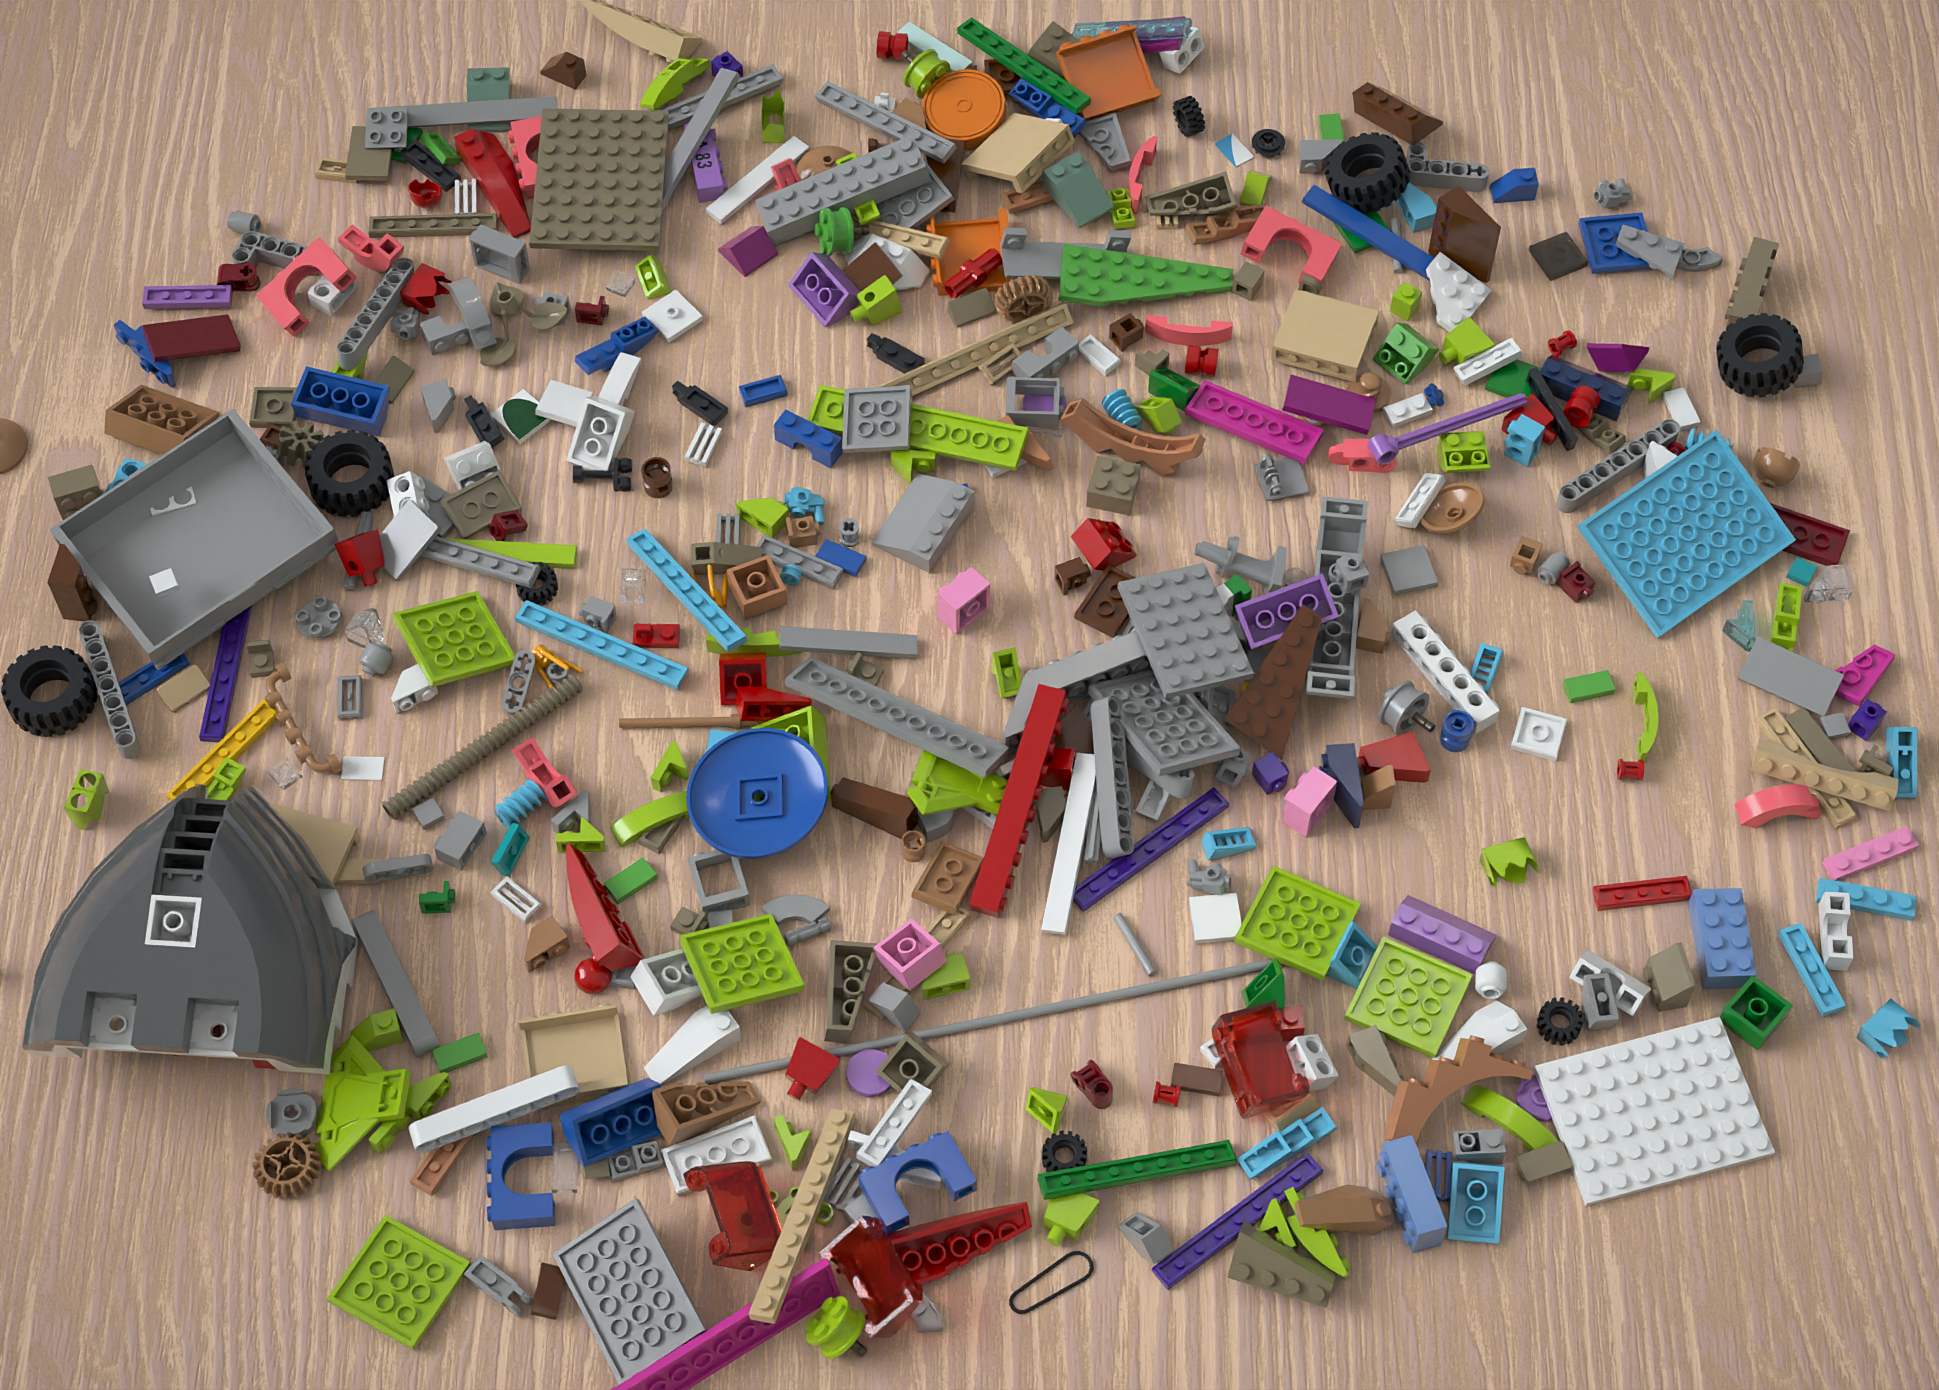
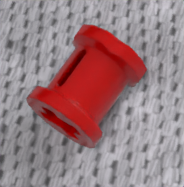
M1570 330L1564 331L1556 339L1551 338L1548 340L1549 350L1557 357L1561 356L1563 351L1577 346L1575 335Z
M1618 759V780H1623V778L1643 780V759H1639L1637 762Z
M1156 1081L1153 1103L1163 1102L1177 1107L1181 1086L1171 1087L1161 1085L1160 1082Z

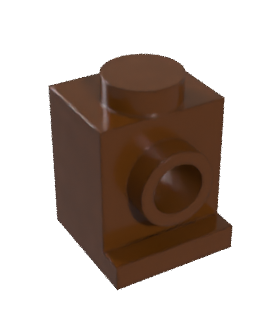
M1129 313L1110 324L1109 338L1123 352L1125 347L1143 338V323L1141 320L1136 319L1132 313Z
M1080 557L1055 566L1054 578L1063 596L1068 594L1069 589H1076L1086 584L1087 578L1091 577L1089 566L1083 564Z

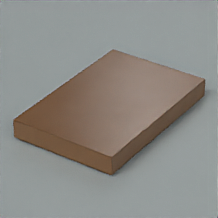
M941 841L913 889L911 897L955 915L975 881L984 858Z

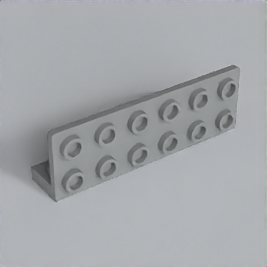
M1005 227L1000 241L1005 277L1018 278V276L1025 277L1028 274L1029 277L1036 275L1037 278L1060 279L1064 244L1127 253L1131 232L1109 230L1105 244L1025 242L1027 237L1026 228Z

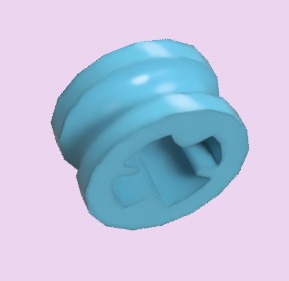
M785 565L782 568L780 578L785 584L798 585L802 576V570L794 565Z

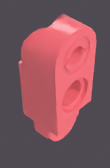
M1343 439V444H1337L1328 450L1329 461L1336 465H1349V471L1384 473L1394 470L1397 466V456L1391 462L1379 465L1367 447L1370 439Z

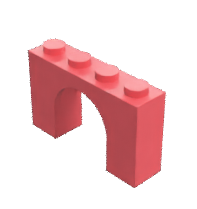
M542 116L510 122L512 130L508 131L510 144L515 143V146L511 147L513 158L519 161L515 163L517 175H522V179H519L521 192L525 191L527 199L534 198L537 163L530 160L529 157L533 151L539 148Z
M1265 206L1246 238L1240 254L1260 263L1272 243L1279 240L1293 241L1299 244L1308 256V261L1301 272L1298 283L1300 284L1301 278L1305 273L1322 284L1339 253L1342 243L1298 222L1294 218L1280 213L1276 209Z
M320 237L311 242L309 247L299 256L295 257L283 271L279 272L256 295L282 327L294 337L310 323L297 308L294 300L295 290L304 278L312 274H323L341 292L357 279V276Z

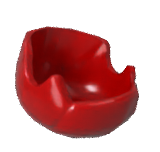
M414 179L408 184L409 197L417 207H432L438 204L442 198V188L438 183L431 182L429 179H426L424 183H419L417 179Z
M587 958L581 961L575 969L574 979L577 987L584 993L598 994L604 991L610 984L611 971L603 965H597L593 958Z

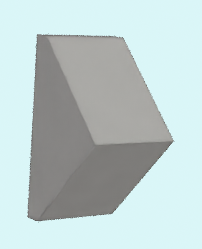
M884 982L867 1000L903 1033L907 1031L920 1015L907 992Z

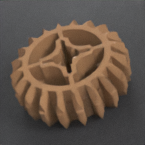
M1028 274L1025 277L1018 276L1017 279H1011L1009 283H1003V287L998 288L994 299L995 307L1000 317L1004 318L1005 321H1011V323L1020 322L1049 309V306L1052 305L1053 293L1047 280H1044L1042 277L1037 278L1036 275L1029 277Z
M287 1132L286 1136L282 1138L277 1133V1140L273 1141L271 1138H268L267 1142L269 1145H260L259 1148L262 1153H255L254 1157L257 1161L252 1162V1167L255 1170L253 1176L257 1179L258 1186L263 1188L267 1195L272 1192L273 1197L277 1199L282 1193L283 1199L287 1200L289 1194L292 1193L293 1197L297 1198L298 1191L307 1192V1185L314 1187L315 1183L312 1178H319L320 1176L317 1170L322 1167L319 1161L321 1155L317 1152L316 1145L314 1143L310 1144L311 1142L308 1137L302 1139L301 1134L297 1133L292 1138L291 1133ZM298 1152L306 1156V1165L298 1161ZM269 1166L276 1170V1180L268 1175Z

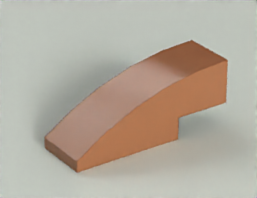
M1008 415L998 421L1015 425ZM1029 430L1021 458L1043 469L1052 470L1051 458Z

